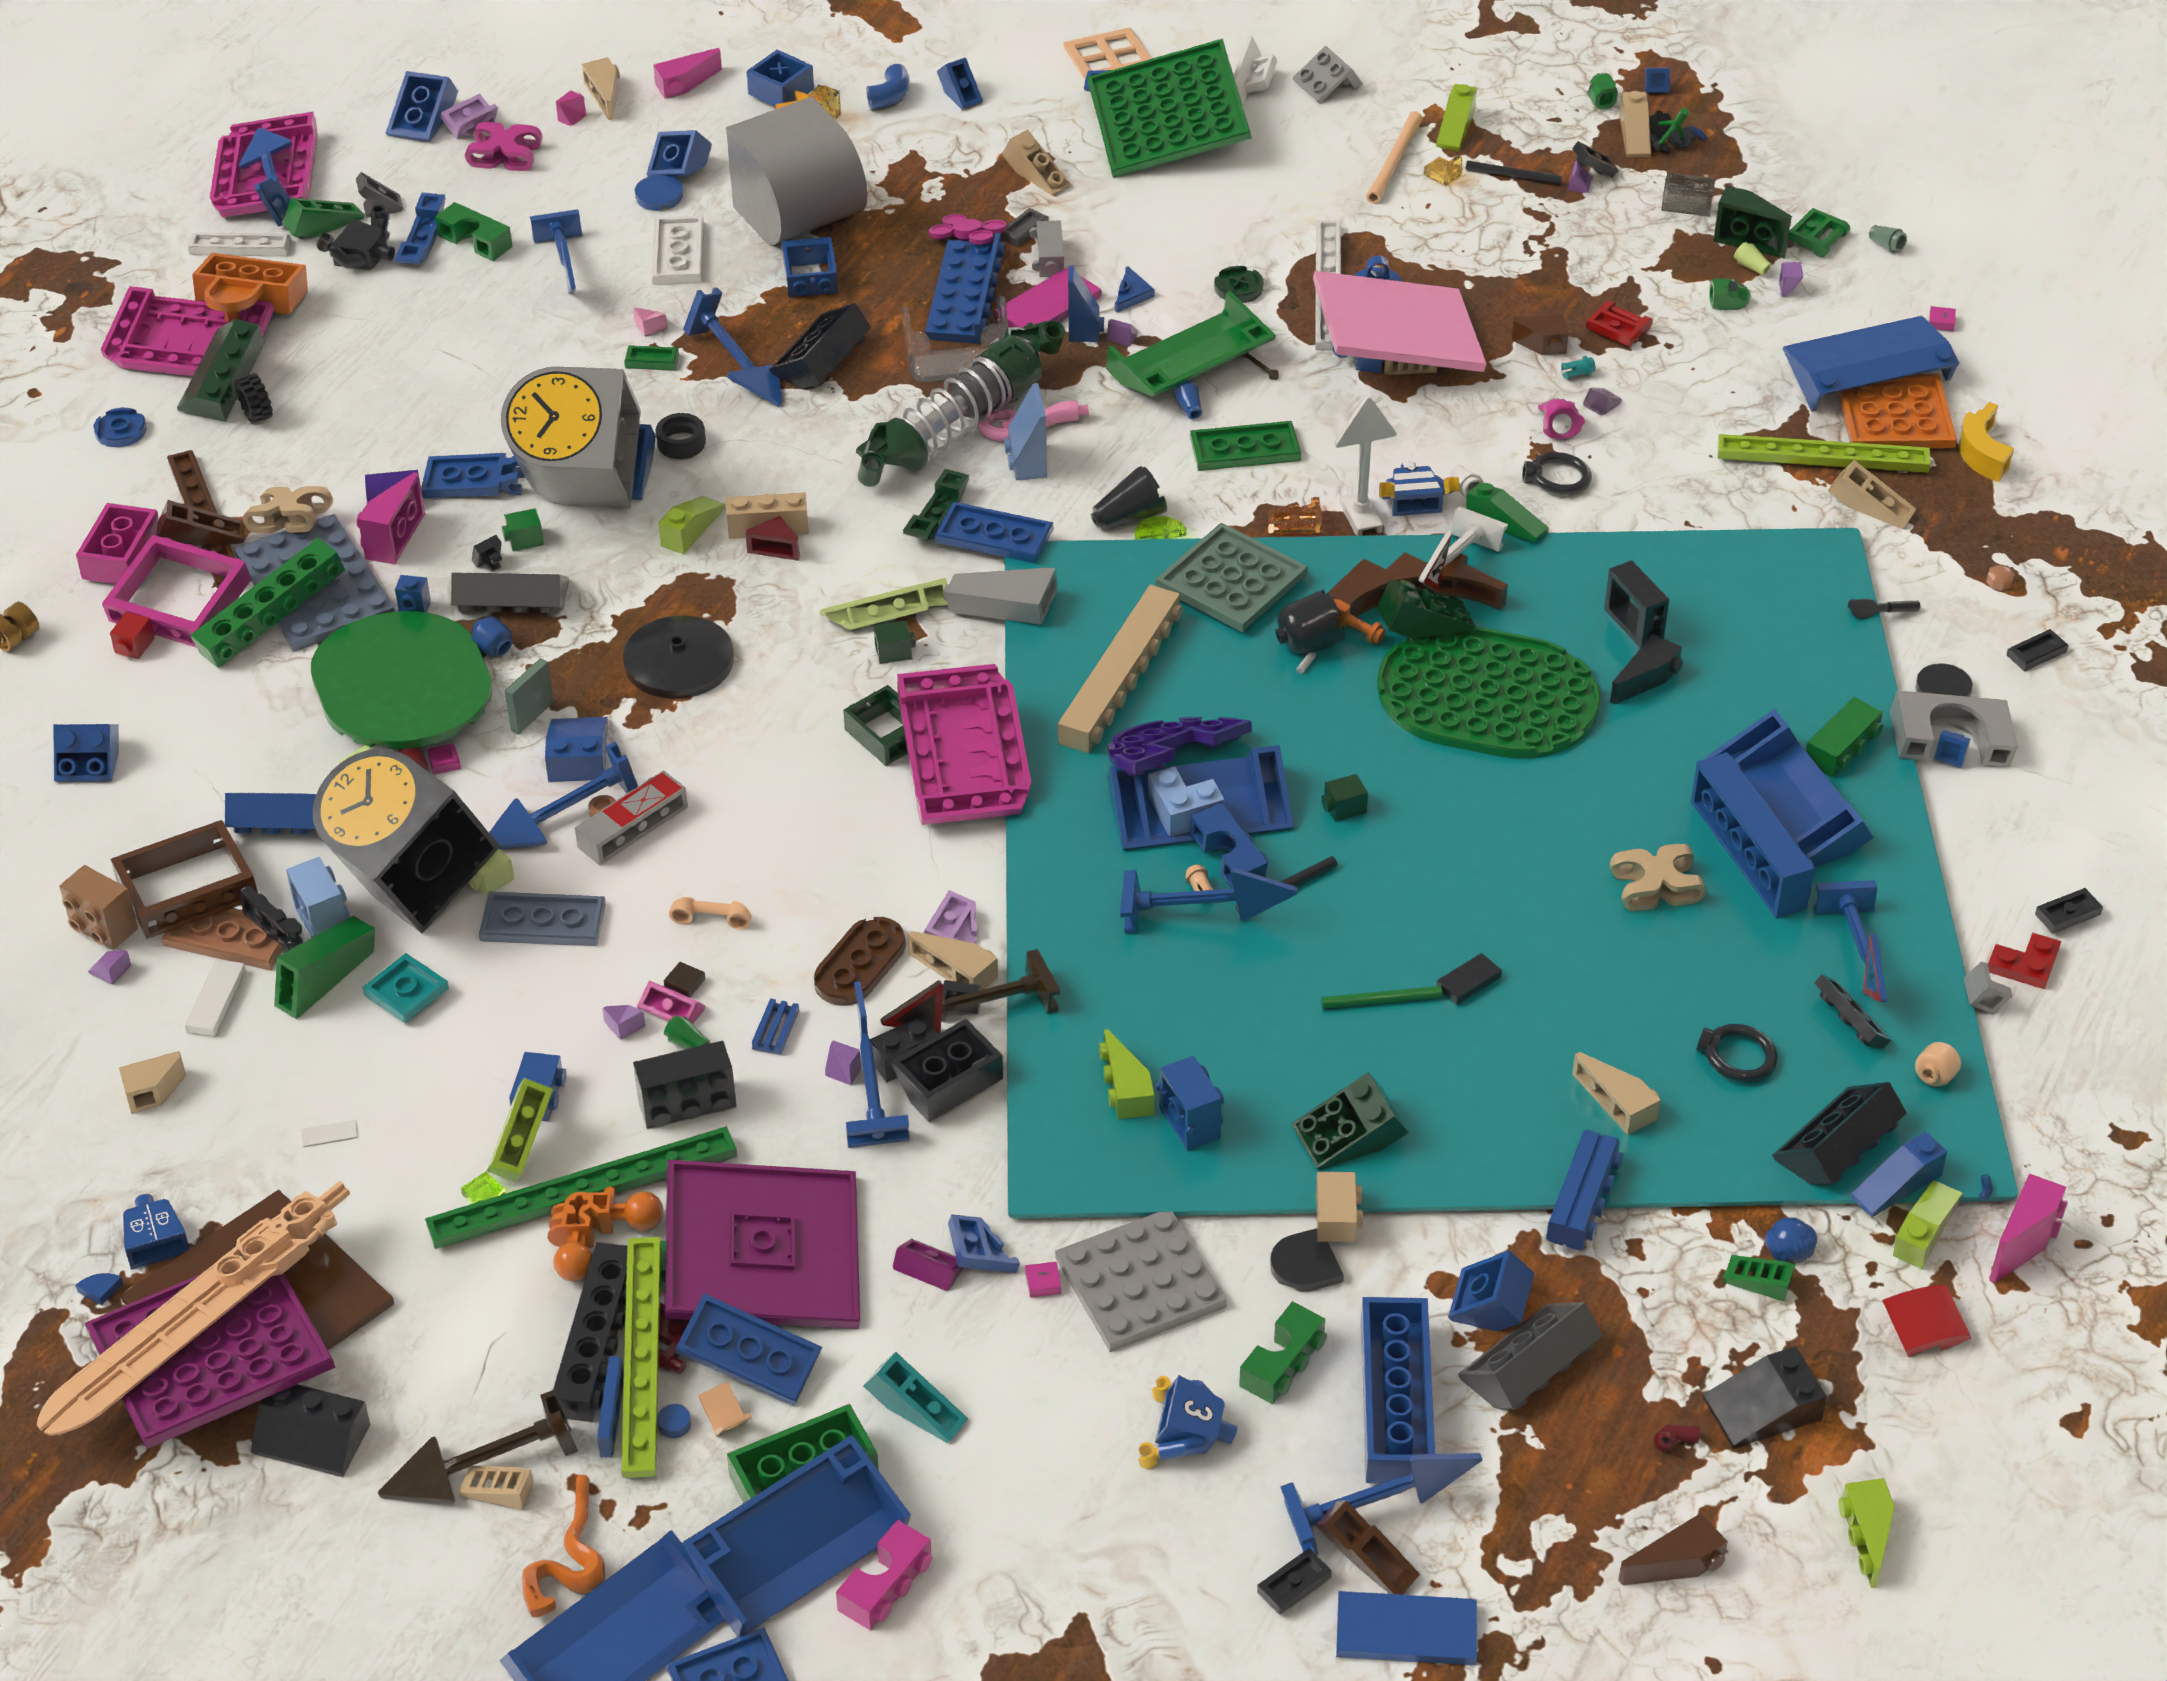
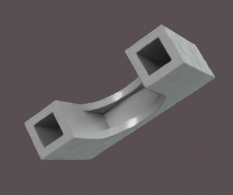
M1896 691L1890 708V716L1899 758L1927 760L1934 742L1931 725L1948 723L1967 730L1975 738L1982 765L2011 766L2018 745L2007 700Z

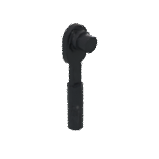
M1851 599L1848 602V608L1856 618H1870L1876 612L1919 611L1920 602L1913 600L1876 603L1872 599Z

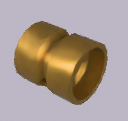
M15 602L4 610L3 615L0 614V649L2 651L9 652L19 645L22 639L29 638L40 628L34 613L22 602Z

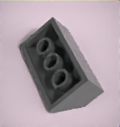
M451 572V605L459 606V611L475 612V607H486V612H502V607H513V612L529 613V608H540V613H556V608H564L569 577L561 574Z
M1585 1302L1547 1303L1458 1373V1376L1494 1408L1514 1410L1523 1406L1527 1402L1526 1397L1531 1393L1545 1388L1550 1383L1549 1379L1552 1376L1570 1368L1572 1365L1571 1361L1578 1355L1591 1351L1594 1348L1593 1343L1601 1338L1603 1334Z

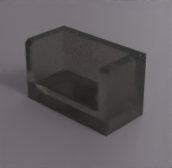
M1667 173L1661 211L1710 217L1716 179Z

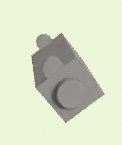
M1061 220L1036 221L1037 227L1029 230L1030 237L1037 238L1038 260L1032 262V269L1039 271L1040 277H1051L1064 269Z

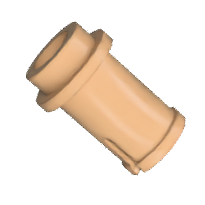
M1197 864L1186 870L1185 880L1188 884L1192 885L1194 891L1214 890L1207 878L1208 872L1206 868Z

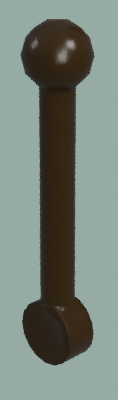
M1249 352L1240 356L1242 358L1246 357L1268 373V377L1271 380L1278 379L1279 372L1277 370H1271L1250 355Z

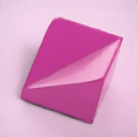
M570 90L556 101L558 121L568 126H573L585 117L584 96Z

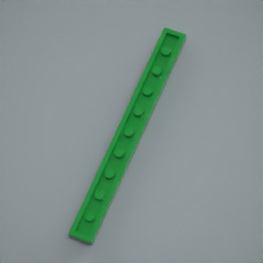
M727 1126L427 1217L425 1222L434 1249H438L551 1214V1209L555 1205L564 1203L569 1195L576 1192H604L607 1187H614L617 1194L667 1178L668 1160L717 1163L737 1157V1148Z

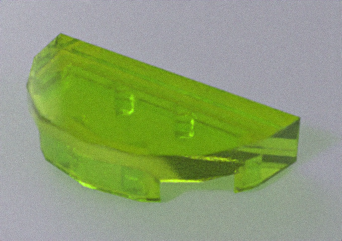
M1153 516L1144 519L1137 525L1134 531V539H1172L1186 536L1187 529L1182 522L1175 518Z

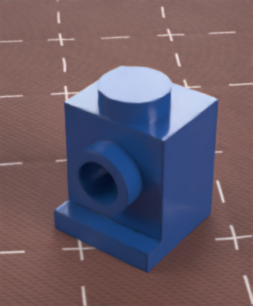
M400 575L395 587L398 611L427 613L431 603L427 577Z

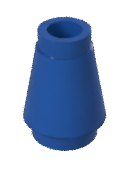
M1186 381L1177 385L1174 389V398L1189 419L1199 418L1202 415L1198 386L1192 381Z

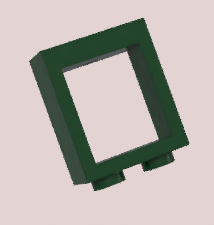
M889 685L843 709L845 731L885 766L908 754L903 726L880 738L866 725L886 712H889L903 725L898 693Z

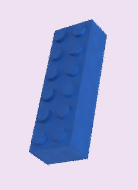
M1728 752L1697 761L1691 804L1770 912L1777 919L1807 909L1809 896L1811 895L1812 879L1815 874V867L1811 859L1804 855L1798 842L1792 839L1786 831L1783 822L1777 819L1771 811L1768 802L1762 799L1756 791L1754 783L1747 779L1739 763L1735 762Z
M1362 1297L1361 1346L1366 1483H1384L1399 1477L1412 1474L1409 1460L1410 1455L1435 1454L1428 1298Z

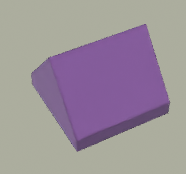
M1578 161L1574 163L1567 191L1587 193L1590 189L1592 176Z
M1109 319L1107 340L1130 347L1138 335L1137 329L1132 324Z

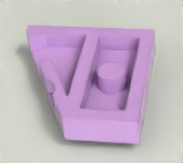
M949 890L924 929V933L976 943V901Z

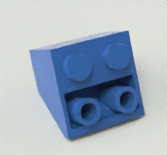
M53 724L54 781H112L119 754V724Z

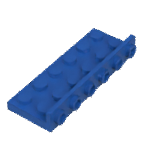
M1001 233L995 234L993 243L981 245L961 240L947 241L925 330V340L980 344L982 334L987 333L988 320L986 318L991 316V303H994L995 288L993 287L997 288L998 286L997 272H1001V257L1005 255V242H1001Z

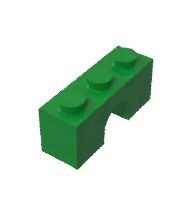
M456 202L435 216L439 237L456 245L466 238H473L475 253L491 261H495L513 247L509 226Z
M1292 1301L1275 1322L1274 1343L1285 1349L1269 1351L1257 1345L1240 1366L1239 1387L1271 1404L1276 1401L1280 1394L1285 1395L1290 1389L1297 1372L1302 1373L1307 1367L1311 1354L1323 1347L1327 1338L1325 1318Z

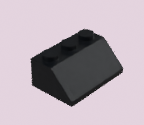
M967 1019L962 1020L891 1061L892 1067L910 1103L928 1122L1003 1079V1055Z
M299 1384L262 1399L259 1405L251 1453L344 1477L371 1425L366 1403L362 1400Z

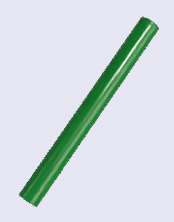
M1441 986L1326 996L1321 997L1322 1009L1442 998Z

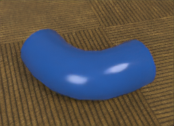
M890 65L884 75L886 82L866 86L870 110L894 105L907 94L910 88V78L907 69L903 65Z

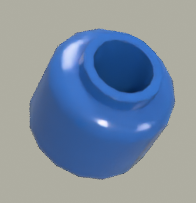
M491 616L479 619L473 625L471 640L476 642L479 650L486 656L500 657L511 648L513 642L512 632L499 619Z

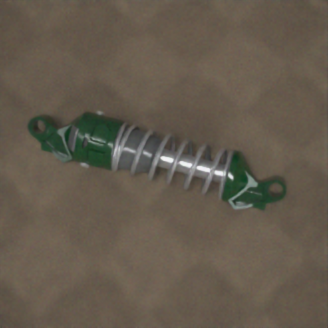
M1053 320L1037 324L1030 322L1023 328H1008L1004 338L1001 340L999 338L995 339L990 343L986 351L973 359L970 369L962 368L959 370L957 380L954 378L946 379L944 390L940 388L932 389L930 393L931 400L920 398L917 401V410L906 408L903 412V418L897 416L887 422L876 423L870 432L868 440L856 448V453L862 458L857 475L860 483L868 487L878 485L885 464L902 466L912 471L920 470L929 461L934 459L937 452L947 450L951 442L959 441L962 438L964 432L974 430L979 421H986L992 411H1000L1003 406L1017 401L1018 397L1023 393L1027 394L1032 384L1038 383L1042 378L1039 352L1046 354L1058 353L1065 335V327L1060 322ZM954 382V383L952 384V386L950 387V394H949V392H948V385H949V383ZM935 393H943L948 401L938 406L934 400ZM924 402L929 403L934 409L926 417L922 414L920 407ZM910 412L915 413L919 416L920 421L914 424L907 419V414ZM960 418L961 427H957L952 423ZM964 418L974 421L971 426L965 428ZM950 427L960 431L959 434L951 438ZM945 428L947 429V437L938 433ZM931 438L933 439L934 447L928 445L927 441ZM937 438L946 441L942 447L937 448Z

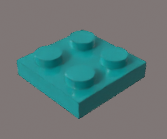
M405 953L365 984L362 989L364 996L402 1022L407 1023L447 991L449 986L446 979Z

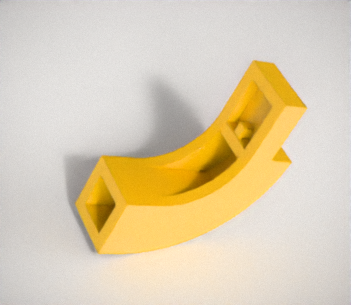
M1988 402L1976 414L1967 412L1965 415L1959 440V450L1964 461L1974 471L1999 482L2010 469L2014 448L2000 443L1988 435V432L1995 424L1998 410L1997 404Z

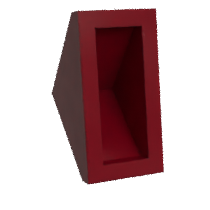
M781 516L747 529L745 533L747 553L799 561V537Z

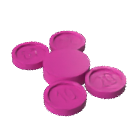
M952 214L942 219V225H935L929 228V236L935 239H943L954 235L958 239H969L970 243L981 245L992 242L994 239L993 234L1004 232L1007 229V225L1003 220H990L982 224L979 220L966 219V216L961 214Z

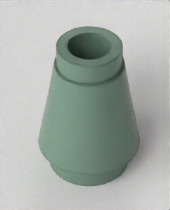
M1874 225L1869 231V238L1890 252H1900L1907 243L1906 233L1899 228Z

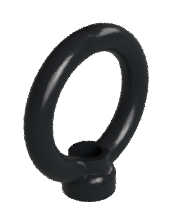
M1548 452L1539 455L1533 461H1524L1522 479L1523 482L1534 481L1537 486L1550 493L1573 495L1584 491L1590 485L1592 473L1588 465L1574 455L1563 452ZM1552 462L1565 463L1576 468L1581 474V479L1574 484H1557L1542 476V466Z
M1727 1024L1715 1030L1704 1027L1696 1048L1697 1051L1705 1053L1708 1062L1718 1073L1734 1081L1755 1082L1768 1077L1777 1065L1778 1055L1773 1042L1763 1032L1748 1025ZM1729 1036H1741L1751 1039L1763 1049L1765 1061L1762 1066L1753 1070L1734 1068L1720 1058L1717 1052L1719 1042Z

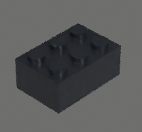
M723 1040L633 1062L638 1103L647 1129L737 1107L733 1069Z

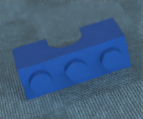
M1222 803L1191 816L1190 835L1204 853L1214 849H1224L1229 852L1222 855L1220 874L1231 889H1233L1230 875L1231 868L1266 877L1268 861L1265 854L1257 850L1248 832L1241 829L1235 815L1231 811L1228 812Z

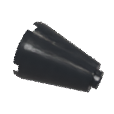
M1139 466L1092 507L1093 513L1091 514L1095 526L1108 530L1167 512L1165 497L1163 495L1159 498L1157 489L1160 487L1151 472L1145 466Z

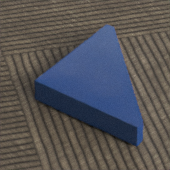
M1129 266L1125 268V274L1118 291V297L1115 302L1116 313L1155 297V289Z

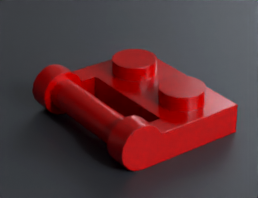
M1607 300L1587 320L1586 328L1630 347L1644 332L1650 330L1653 319L1631 313L1617 307L1616 303Z

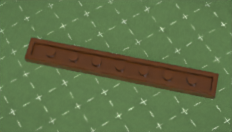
M193 450L167 456L168 464L183 503L217 513ZM230 544L201 546V549L215 551L221 555L235 558ZM211 573L218 589L225 576Z

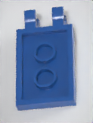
M506 453L429 456L421 490L423 499L500 495L501 490L511 495H521L522 485L512 483H518V479L525 476L520 467H516L519 465L515 457L507 458Z

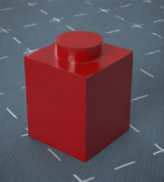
M125 612L110 632L114 653L136 659L142 656L155 639L150 618Z

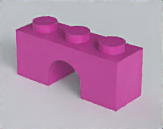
M899 1520L892 1525L877 1543L879 1563L887 1567L888 1570L879 1575H870L856 1567L836 1591L837 1611L870 1631L879 1621L882 1622L887 1618L895 1601L908 1593L912 1581L920 1572L924 1573L929 1568L933 1559L931 1539Z

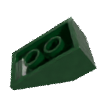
M1727 185L1718 203L1713 242L1737 248L1744 242L1752 243L1762 254L1785 259L1792 216L1752 191Z

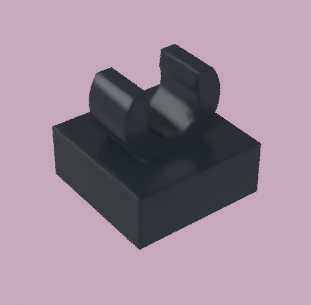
M497 535L473 546L471 560L477 568L485 564L492 572L501 568L499 561L502 560L500 555L502 542Z

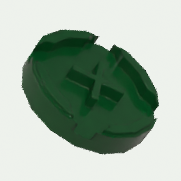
M1245 266L1224 268L1214 279L1215 293L1225 300L1226 292L1231 291L1242 303L1253 301L1263 292V276L1254 269L1253 272L1247 270Z

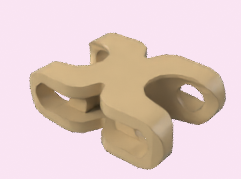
M304 486L293 492L288 487H271L266 489L260 496L262 505L251 506L244 513L243 522L252 533H273L282 528H286V531L289 533L307 532L317 523L315 515L325 513L332 506L333 497L330 491L322 486ZM318 496L324 500V503H313L312 497ZM252 516L264 517V522L257 523L252 519Z
M1687 844L1664 845L1658 849L1656 856H1653L1644 849L1621 851L1614 854L1609 863L1614 877L1619 880L1635 881L1625 886L1621 896L1623 905L1630 911L1654 909L1658 906L1660 898H1663L1668 904L1673 906L1693 904L1701 901L1707 892L1705 883L1699 875L1682 873L1690 869L1694 860L1693 851Z

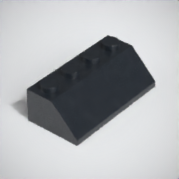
M856 303L822 313L769 370L772 374L801 389L811 386L817 388L826 382L827 379L825 377L829 373L839 368V362L852 354V348L865 340L866 337L864 335L871 329V326Z
M1890 1082L1850 1086L1821 1110L1772 1156L1775 1161L1810 1185L1822 1183L1831 1185L1842 1178L1841 1173L1847 1168L1856 1165L1861 1160L1860 1156L1865 1151L1877 1146L1880 1143L1879 1139L1885 1133L1897 1128L1899 1125L1898 1121L1907 1112Z

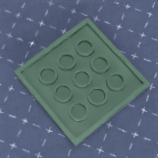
M1221 522L1156 578L1155 586L1180 593L1181 601L1240 632H1244L1307 575L1308 566Z

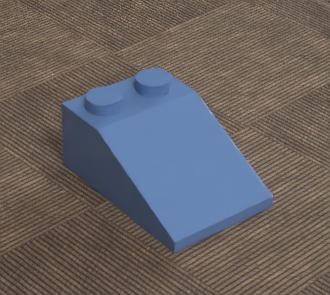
M1038 383L1032 384L1008 426V438H1004L1005 453H1010L1008 455L1009 471L1014 470L1016 481L1047 477L1046 414Z

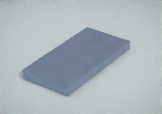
M489 891L479 931L480 941L597 946L606 905L605 896Z

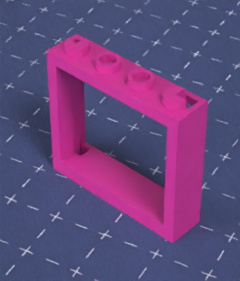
M152 535L102 602L109 622L117 624L125 612L148 617L151 620L154 635L196 647L190 635L236 601L251 581L246 562L239 558L227 557L215 551H207L191 544L186 545L173 541L170 538ZM160 558L225 576V579L195 621L129 602Z

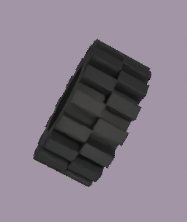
M253 373L235 380L234 386L238 395V401H240L241 408L251 424L273 416V408L270 405L271 400L268 398V392L265 390V385L262 383L261 378L258 377V374Z

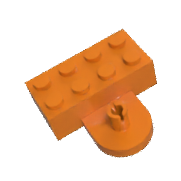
M211 253L192 274L195 300L204 301L213 310L225 312L224 318L227 322L230 321V317L231 321L234 319L241 320L240 311L250 308L257 301L272 302L274 312L277 314H290L308 293L306 265Z

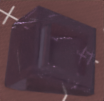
M1592 387L1589 388L1583 405L1598 415L1603 416L1621 404L1622 399L1605 388Z

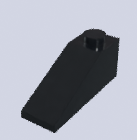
M1652 634L1612 682L1610 702L1616 704L1662 685L1673 674H1678L1683 664V659H1681L1682 646Z

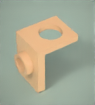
M729 1382L720 1384L698 1395L716 1436L746 1423L752 1417L750 1412L743 1414Z

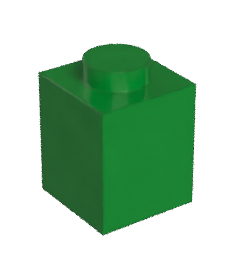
M536 508L504 514L506 525L501 526L505 542L510 541L512 551L544 545L542 527Z

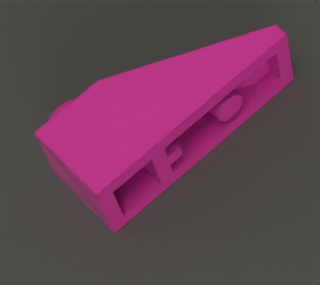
M719 47L653 64L655 85L665 99L689 92L722 70Z

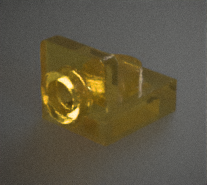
M818 85L808 95V98L813 97L820 105H823L824 109L834 119L841 115L839 90Z
M1457 155L1448 161L1439 156L1424 167V175L1447 186L1461 176L1463 157Z

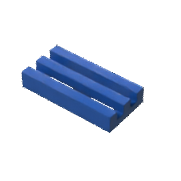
M770 998L753 1037L752 1049L781 1055L800 1011L799 1004L793 1003L792 1006H788V1002L783 1000L778 1004L776 999ZM777 1012L776 1015H775V1017H774V1020H773V1022H772V1025H771V1027H770V1029H769V1032H768V1034H767V1036H766V1039H765L764 1043H762V1041H763V1039H764V1036H765V1034H766V1031H767V1029H768V1027H769V1024H770V1022H771V1020H772V1017H773L774 1013ZM784 1013L788 1014L776 1045H771Z

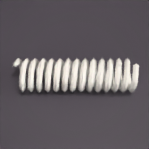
M1312 652L1306 655L1296 669L1298 673L1305 672L1316 657L1315 653L1313 657L1311 656Z

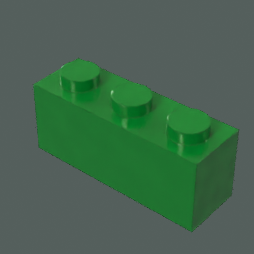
M1853 697L1807 742L1806 752L1823 773L1833 778L1841 769L1845 770L1856 754L1860 755L1865 750L1867 743L1871 739H1876L1880 735L1883 728L1881 724L1883 711Z

